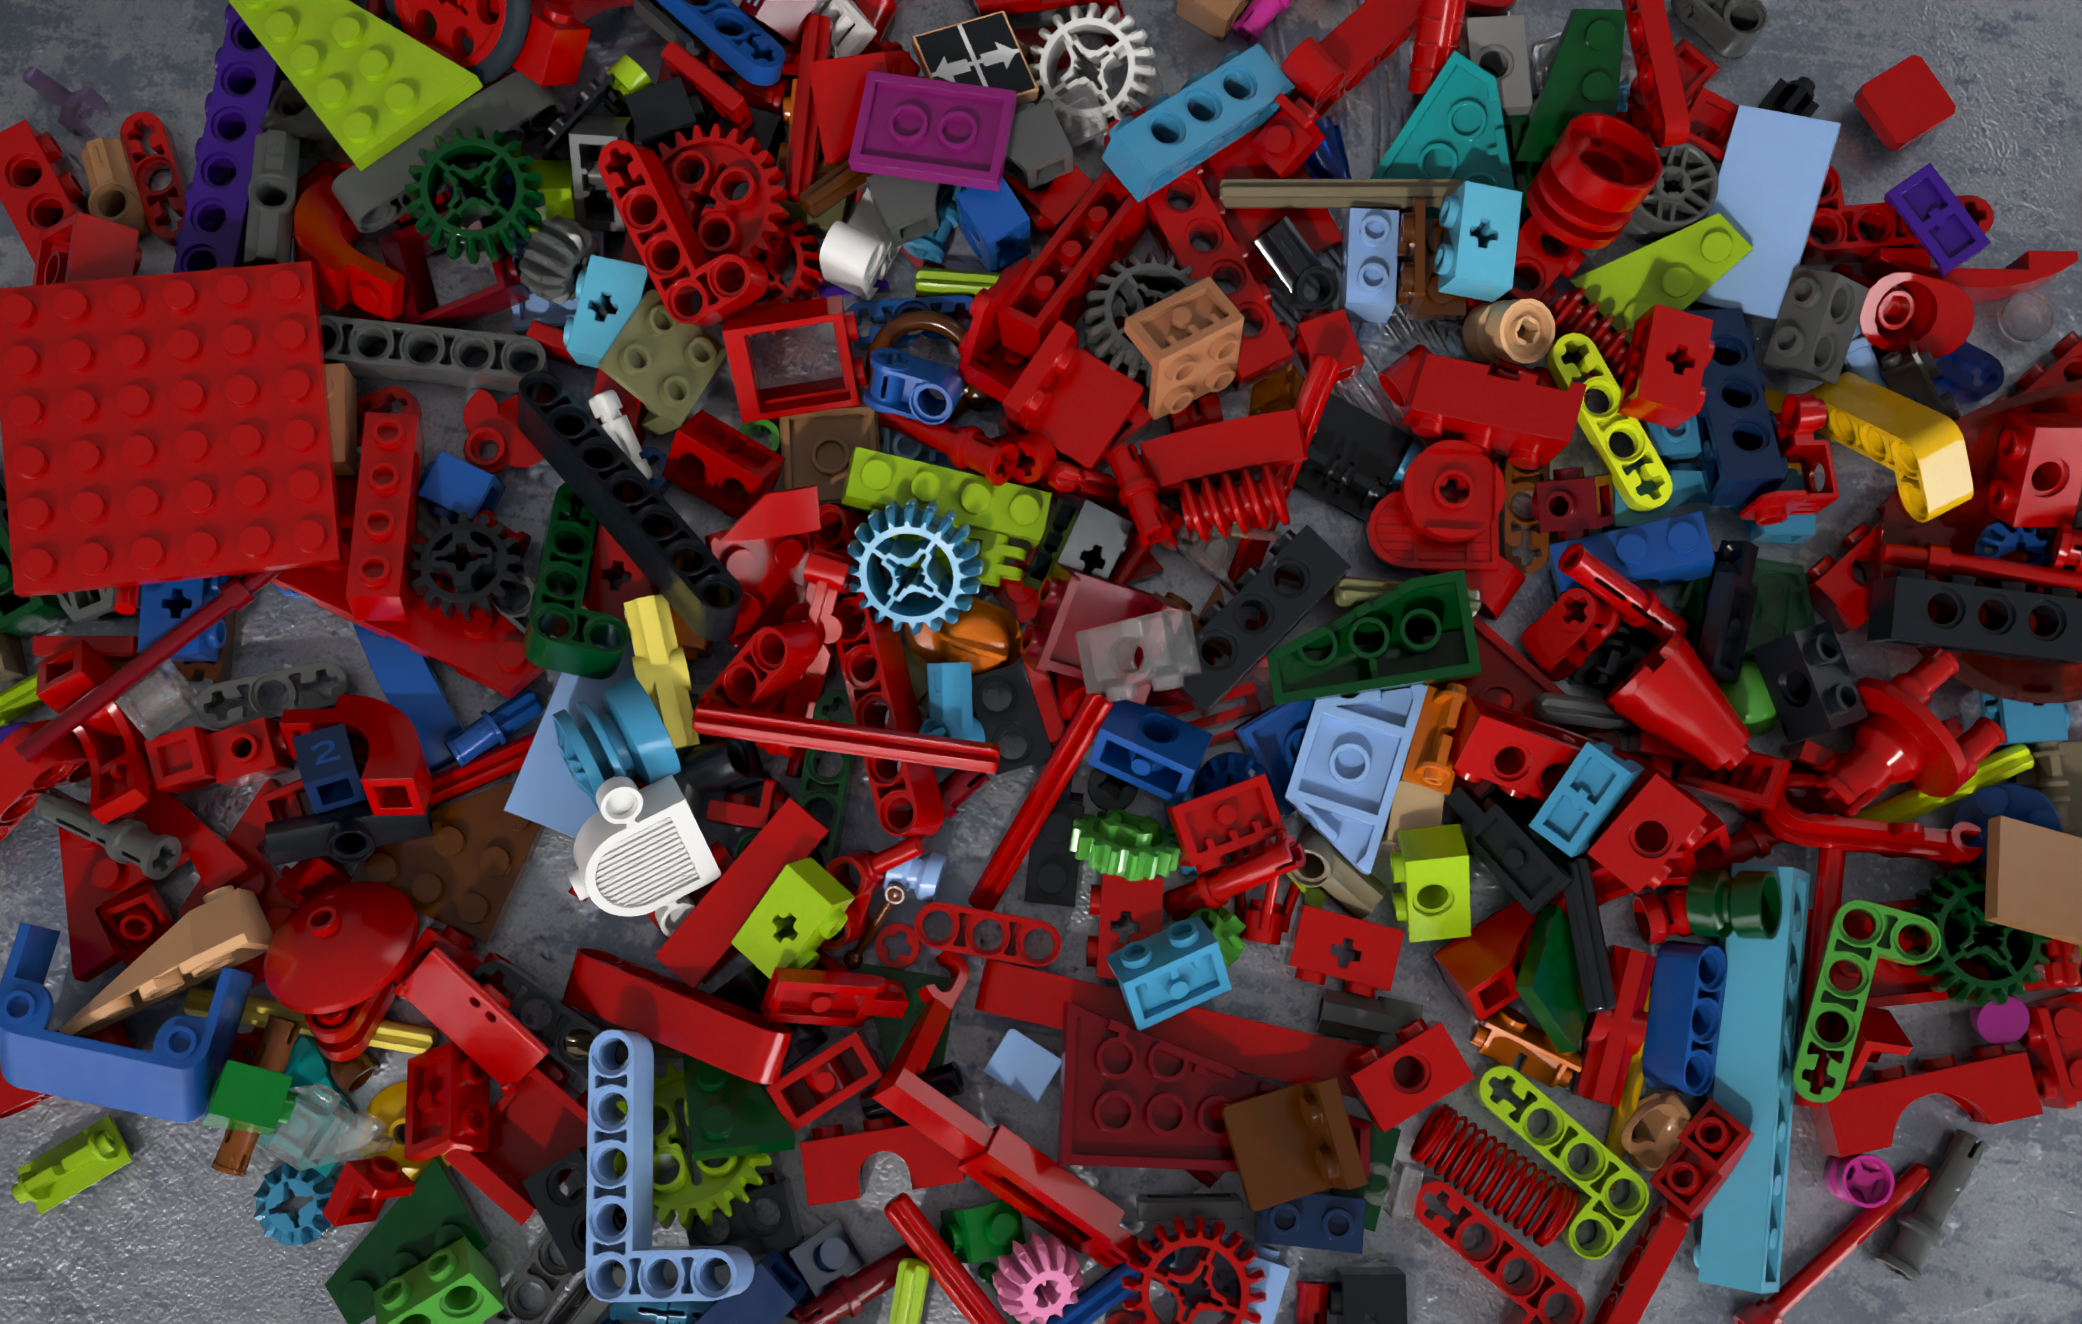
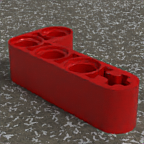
M1366 0L1319 43L1313 37L1306 38L1287 56L1281 66V71L1295 86L1288 99L1294 103L1298 97H1301L1320 117L1324 115L1417 32L1419 20L1417 15L1420 13L1422 0Z
M625 140L611 141L602 148L598 158L600 175L667 312L674 320L684 324L713 325L752 304L764 295L768 287L769 277L766 268L760 261L755 258L735 254H723L711 261L708 260L662 163L653 150ZM655 200L658 207L657 215L650 223L646 215L647 207L651 201ZM677 245L680 252V260L677 266L672 269L668 256L671 248ZM738 266H741L745 274L743 286L736 291L732 284V274ZM698 290L702 296V307L697 314H694L690 306V300L693 293Z
M1832 165L1829 166L1810 229L1822 236L1824 244L1816 242L1809 232L1800 262L1801 265L1819 266L1865 262L1880 248L1925 249L1893 206L1889 207L1886 202L1845 206L1841 179ZM1973 195L1956 196L1984 234L1988 232L1994 222V213L1987 201ZM1858 226L1867 229L1871 234L1872 240L1863 237Z
M51 720L28 723L12 732L0 744V843L35 808L36 800L42 792L46 791L49 793V788L79 783L91 777L86 753L73 731L31 763L26 762L18 754L15 747Z
M1430 1176L1416 1178L1409 1184L1405 1192L1404 1202L1410 1215L1516 1303V1306L1502 1324H1582L1585 1318V1304L1580 1294L1453 1187ZM1427 1192L1435 1196L1437 1195L1436 1199L1438 1202L1454 1213L1448 1221L1433 1210L1427 1209V1204L1422 1200ZM1480 1223L1484 1230V1239L1481 1245L1472 1250L1465 1249L1462 1244L1464 1229L1470 1224ZM1521 1258L1525 1265L1523 1277L1516 1283H1506L1503 1277V1269L1506 1263L1511 1259ZM1563 1293L1566 1299L1563 1313L1558 1317L1548 1318L1545 1312L1547 1299L1552 1294Z

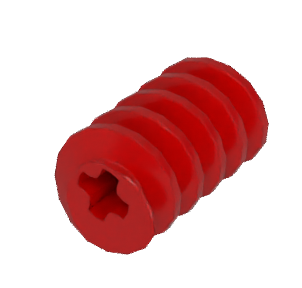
M1584 286L1571 292L1567 291L1548 308L1555 321L1554 340L1570 333H1580L1589 337L1597 347L1617 382L1626 371L1630 345L1626 347L1623 343L1629 333V329L1624 327L1611 333L1609 329L1615 318L1612 313L1597 320L1595 315L1601 302L1597 299L1583 306L1581 301L1587 290ZM1579 352L1574 360L1576 366L1582 359V355ZM1591 371L1587 377V380L1589 378L1595 377Z
M1262 464L1260 480L1257 481L1254 480L1247 468H1243L1240 484L1238 485L1234 484L1227 472L1222 473L1219 489L1214 488L1207 476L1202 477L1200 493H1195L1188 481H1182L1181 504L1191 543L1194 530L1197 531L1202 541L1209 542L1212 539L1213 526L1215 525L1224 538H1229L1232 533L1233 522L1235 521L1244 534H1248L1251 532L1254 517H1256L1264 530L1270 529L1273 513L1277 514L1284 526L1291 523L1281 471L1280 476L1275 477L1268 464Z

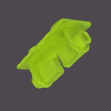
M108 1115L18 1168L19 1176L17 1183L11 1188L12 1194L19 1203L33 1202L41 1215L132 1162L134 1159L111 1115Z

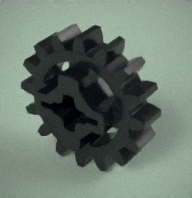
M466 511L460 512L458 523L451 524L445 516L440 517L442 529L435 532L425 527L422 532L427 543L425 545L412 544L411 550L418 560L407 563V568L411 576L416 578L411 584L417 596L424 595L423 601L430 611L441 605V612L447 620H450L457 610L462 612L466 622H472L474 610L481 609L487 617L493 616L490 604L497 601L507 606L510 601L505 592L506 588L519 589L521 586L517 575L514 573L524 570V565L521 557L516 555L520 550L515 538H507L508 533L505 525L502 523L491 528L488 516L483 513L477 518L475 523L469 521ZM477 540L485 542L491 547H481L477 544ZM435 581H439L441 586H452L455 589V594L442 589Z

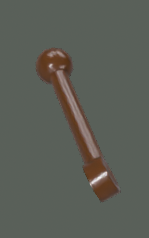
M892 882L887 886L885 891L886 899L855 948L844 954L843 960L847 968L853 970L861 966V963H863L862 954L894 904H900L904 900L906 888L902 883Z

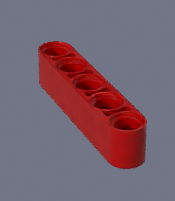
M591 948L577 949L563 1000L571 1006L630 1031L639 1032L649 1039L736 1076L761 1084L778 1083L793 1033L791 1028L782 1023L767 1022L763 1019L762 1015L699 989H692L682 982L613 954Z

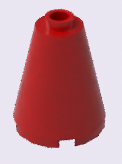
M1675 630L1673 634H1668L1633 667L1634 670L1625 679V682L1621 679L1603 701L1612 712L1713 771L1721 766H1724L1728 771L1732 770L1751 751V748L1746 744L1751 737V733L1687 639L1678 630Z

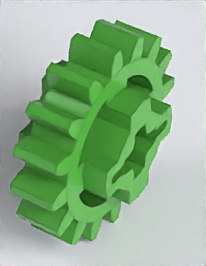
M1110 809L1107 813L1098 811L1097 817L1085 813L1082 819L1075 818L1069 851L1076 852L1075 858L1077 860H1089L1088 867L1094 868L1099 873L1124 877L1127 881H1140L1144 877L1153 880L1155 873L1168 877L1170 870L1176 871L1181 847L1177 838L1174 837L1175 832L1173 830L1161 829V823L1157 822L1154 818L1127 813L1124 809Z

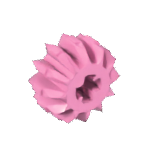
M1032 1231L1027 1243L1023 1245L1012 1240L1013 1252L1009 1255H997L1000 1269L992 1274L993 1285L998 1294L997 1300L1001 1307L1010 1316L1014 1315L1015 1319L1022 1324H1028L1032 1320L1039 1324H1046L1049 1316L1053 1314L1063 1318V1307L1066 1304L1078 1303L1076 1290L1085 1284L1082 1272L1079 1269L1078 1257L1071 1247H1067L1060 1238L1055 1237L1052 1233L1042 1239L1041 1236Z

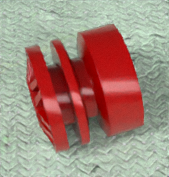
M1583 113L1570 120L1556 142L1550 156L1546 158L1539 172L1533 178L1526 191L1527 206L1534 219L1550 235L1562 242L1586 250L1603 249L1616 241L1624 226L1631 220L1635 209L1642 204L1657 183L1662 172L1660 155L1652 142L1644 134L1620 118L1603 113Z

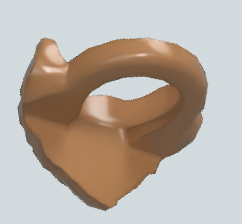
M1673 1090L1663 1095L1654 1093L1638 1101L1637 1109L1626 1122L1621 1135V1143L1623 1148L1629 1152L1631 1165L1641 1170L1656 1171L1663 1166L1666 1160L1682 1143L1677 1139V1136L1691 1121V1114L1684 1100L1676 1091ZM1633 1130H1634L1635 1138H1636V1139H1633V1140H1632L1631 1137H1632V1132H1633Z

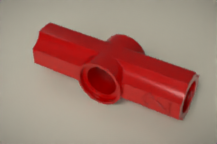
M1610 945L1607 954L1617 1005L1615 1008L1603 1012L1589 1011L1581 1035L1585 1041L1581 1056L1582 1069L1580 1073L1577 1072L1572 1094L1619 1108L1632 1055L1634 1056L1638 1053L1645 1038L1648 1016L1647 1012L1644 1011V1006L1657 957L1631 948Z

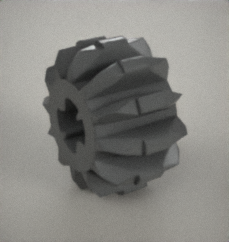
M556 215L552 219H544L540 224L539 230L531 232L529 244L523 247L525 254L519 262V269L522 270L520 282L527 286L530 291L548 302L553 301L562 305L568 300H574L576 298V282L582 269L587 270L591 255L599 256V252L596 250L598 238L592 235L588 229L582 227V224L571 218L566 219Z

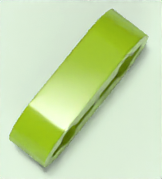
M626 54L606 71L605 79L610 74L614 77L611 91L624 103H626L625 95L655 85L647 73Z

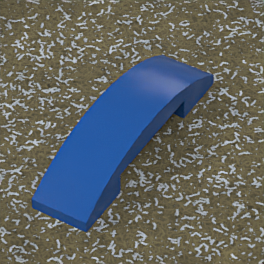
M353 623L363 651L387 701L402 711L413 723L430 773H434L455 762L456 760L447 749L443 740L463 730L466 726L456 706L450 704L428 658L411 651L409 646L389 636L384 638Z

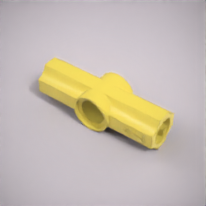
M651 595L624 602V615L635 656L631 657L635 678L640 682L655 706L675 750L699 745V733L692 727L694 710H692L689 691H692L688 667L683 647H678L669 602L663 595Z

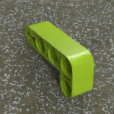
M1487 1063L1475 1070L1473 1074L1475 1078L1471 1080L1470 1085L1472 1095L1476 1101L1580 1190L1577 1194L1578 1200L1574 1212L1565 1228L1559 1234L1560 1240L1567 1248L1585 1259L1597 1260L1604 1258L1613 1250L1645 1211L1649 1203L1647 1184L1636 1172L1518 1071L1499 1063ZM1492 1077L1500 1080L1506 1078L1502 1084L1504 1089L1512 1096L1521 1100L1513 1106L1508 1100L1496 1095L1491 1096L1493 1088L1488 1084ZM1544 1108L1549 1116V1126L1541 1135L1532 1136L1527 1128V1119L1534 1110ZM1584 1143L1589 1151V1161L1582 1169L1572 1170L1568 1163V1153L1575 1145ZM1624 1178L1629 1184V1196L1622 1204L1613 1205L1609 1199V1189L1616 1180ZM1593 1219L1597 1226V1234L1594 1240L1585 1245L1578 1244L1575 1237L1577 1226L1583 1220Z

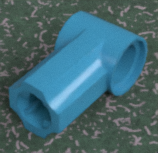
M971 662L927 663L928 719L921 725L918 733L985 742L984 729L981 723L973 717Z

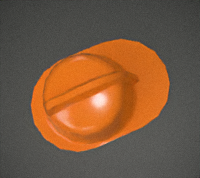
M923 594V595L920 596L919 598H929V597H928L927 595ZM973 596L974 601L968 611L959 610L960 616L957 622L951 625L943 620L941 629L935 633L924 622L921 632L914 636L909 623H904V634L912 651H915L930 663L971 662L972 677L1012 665L1019 655L1022 634L1018 621L1007 609Z

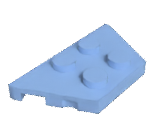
M1423 684L1380 692V690L1364 692L1351 697L1343 698L1338 696L1316 700L1285 795V800L1350 863L1366 875L1371 874L1428 686Z

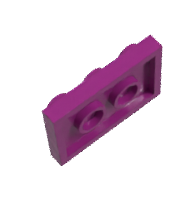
M868 70L848 160L850 169L856 172L999 192L1017 104L1016 91Z

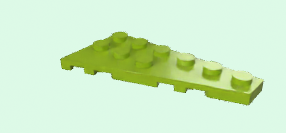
M228 0L360 172L483 88L482 83L475 74L349 0Z

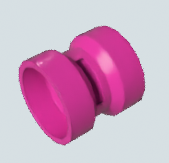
M1865 1153L1842 1158L1831 1156L1826 1162L1823 1171L1824 1184L1830 1194L1838 1200L1864 1208H1876L1886 1203L1892 1196L1895 1186L1894 1175L1889 1165L1881 1158ZM1852 1170H1854V1171L1852 1172L1850 1178L1848 1179L1849 1173H1850Z

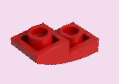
M151 882L103 901L99 912L126 950V957L123 962L126 967L130 966L176 924Z
M1710 1098L1677 1136V1139L1682 1143L1649 1180V1183L1695 1221L1729 1177L1751 1142L1754 1133Z

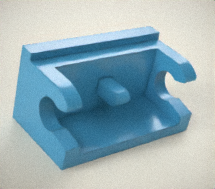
M1591 741L1586 742L1529 824V827L1570 857L1584 853L1589 849L1645 770L1643 766L1634 760H1623L1612 753L1613 747L1604 742L1596 744Z

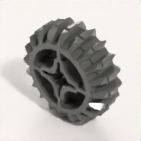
M1154 251L1147 254L1143 264L1134 253L1128 256L1126 268L1117 261L1112 263L1108 270L1109 276L1100 274L1096 278L1094 284L1096 290L1089 291L1086 299V304L1090 309L1085 310L1083 315L1084 324L1091 326L1085 336L1087 343L1099 344L1096 347L1094 356L1100 360L1111 357L1112 360L1109 368L1112 370H1119L1121 367L1127 369L1126 376L1132 380H1135L1137 373L1143 374L1144 381L1148 387L1151 383L1152 366L1126 335L1124 327L1119 330L1117 329L1112 316V305L1121 297L1126 303L1125 311L1128 316H1131L1205 279L1202 278L1194 281L1189 279L1193 271L1191 264L1183 267L1181 271L1173 268L1175 265L1173 255L1167 257L1164 264L1157 263ZM1149 289L1160 291L1164 294H1156L1154 292H1151Z

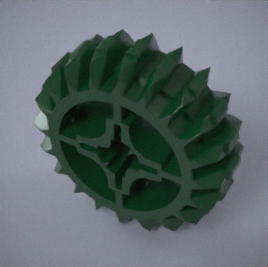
M477 125L472 130L471 138H465L461 129L454 127L452 135L455 141L447 144L444 138L435 135L434 143L438 150L432 153L428 149L420 148L418 155L425 166L409 165L408 172L417 182L406 184L404 188L407 197L414 200L406 206V209L411 218L418 219L414 225L420 236L430 235L428 242L434 250L437 251L447 245L446 253L452 260H457L464 249L466 250L469 262L475 265L478 263L480 252L486 251L490 261L495 263L499 260L497 248L505 246L508 253L515 255L517 248L513 239L519 237L523 241L530 242L531 231L525 224L540 225L542 222L541 214L534 208H540L546 204L544 194L537 191L544 185L540 173L532 172L536 166L531 155L521 156L522 148L516 140L504 145V136L497 129L490 135L488 140H485L482 128ZM483 162L473 170L459 168L463 164ZM508 173L516 181L515 200L509 211L503 207L501 200L497 198L498 193L504 186L502 180ZM444 180L454 193L452 199L447 204L449 211L441 218L437 214L436 196L439 186ZM463 188L475 194L484 192L489 203L483 199L479 200L474 196L468 199ZM479 220H488L494 223V225L483 229H468L471 224Z
M1971 866L1968 871L1962 867L1949 869L1947 877L1937 875L1929 880L1932 890L1919 889L1914 893L1922 907H1909L1905 912L1920 915L1931 920L1938 927L1941 935V947L1937 955L1930 961L1919 964L1914 971L1920 977L1933 975L1929 989L1934 992H1944L1947 990V999L1955 1003H1963L1967 999L1970 1006L1984 1007L1988 1000L1991 1001L1992 1005H2003L2008 1002V995L2021 997L2027 994L2024 982L2035 984L2037 981L2042 980L2033 966L2047 965L2051 961L2045 954L2040 952V946L2047 945L2053 939L1985 921V914L1977 905L1971 906L1965 898L1968 894H1975L1985 898L1986 868L1984 866ZM1945 921L1948 925V934L1946 939H1944ZM1916 927L1904 928L1902 933L1907 937H1915L1916 946L1909 947L1906 953L1916 956L1922 954L1927 947L1925 934ZM1984 927L1980 930L1981 938H1975L1980 941V944L1970 945L1975 942L1973 934H1979L1974 931V928ZM2008 935H2009V948H2007V937H2008ZM1971 958L1977 966H1984L1989 975L1981 979L1975 978L1960 969L1955 964V961Z

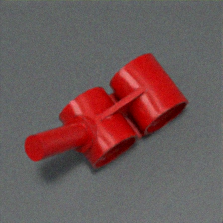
M914 835L879 853L861 849L836 857L827 864L825 870L853 894L855 898L844 912L848 916V920L845 923V933L839 931L832 938L825 939L820 945L821 948L837 949L862 937L870 924L871 917L868 906L872 894L882 886L885 880V873L924 854V846L918 836ZM850 864L855 866L860 873L861 881L859 886L855 885L850 879Z

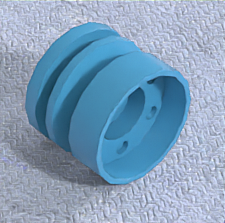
M634 676L601 691L606 715L600 718L585 700L577 702L575 707L582 724L579 728H577L565 709L551 715L557 733V746L563 761L577 787L590 797L598 810L600 809L596 803L597 790L602 783L610 778L618 776L628 778L627 772L634 769L648 786L670 774L674 775L681 771L680 762L670 736L651 699Z

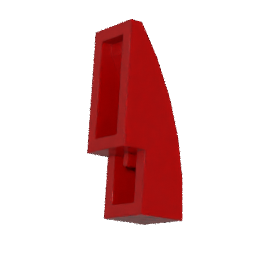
M1296 409L1226 420L1139 443L1143 467L1147 477L1155 481L1159 489V495L1165 497L1180 493L1182 481H1188L1193 489L1200 487L1202 477L1207 476L1213 485L1220 486L1222 473L1225 472L1229 474L1234 482L1240 480L1243 468H1247L1251 475L1254 476L1261 474L1262 464H1268L1270 469L1274 470L1308 459L1300 412Z

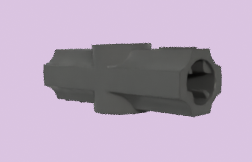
M268 129L265 133L255 135L252 177L248 186L249 209L243 267L291 263L300 140L290 136L287 131ZM267 203H276V204H280V205H279V206H267V205H265V204H267Z

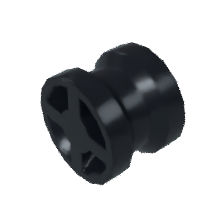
M1097 768L1093 769L1089 777V797L1097 808L1108 812L1110 809H1126L1133 802L1138 792L1137 786L1124 780H1119L1117 777L1115 778V776Z

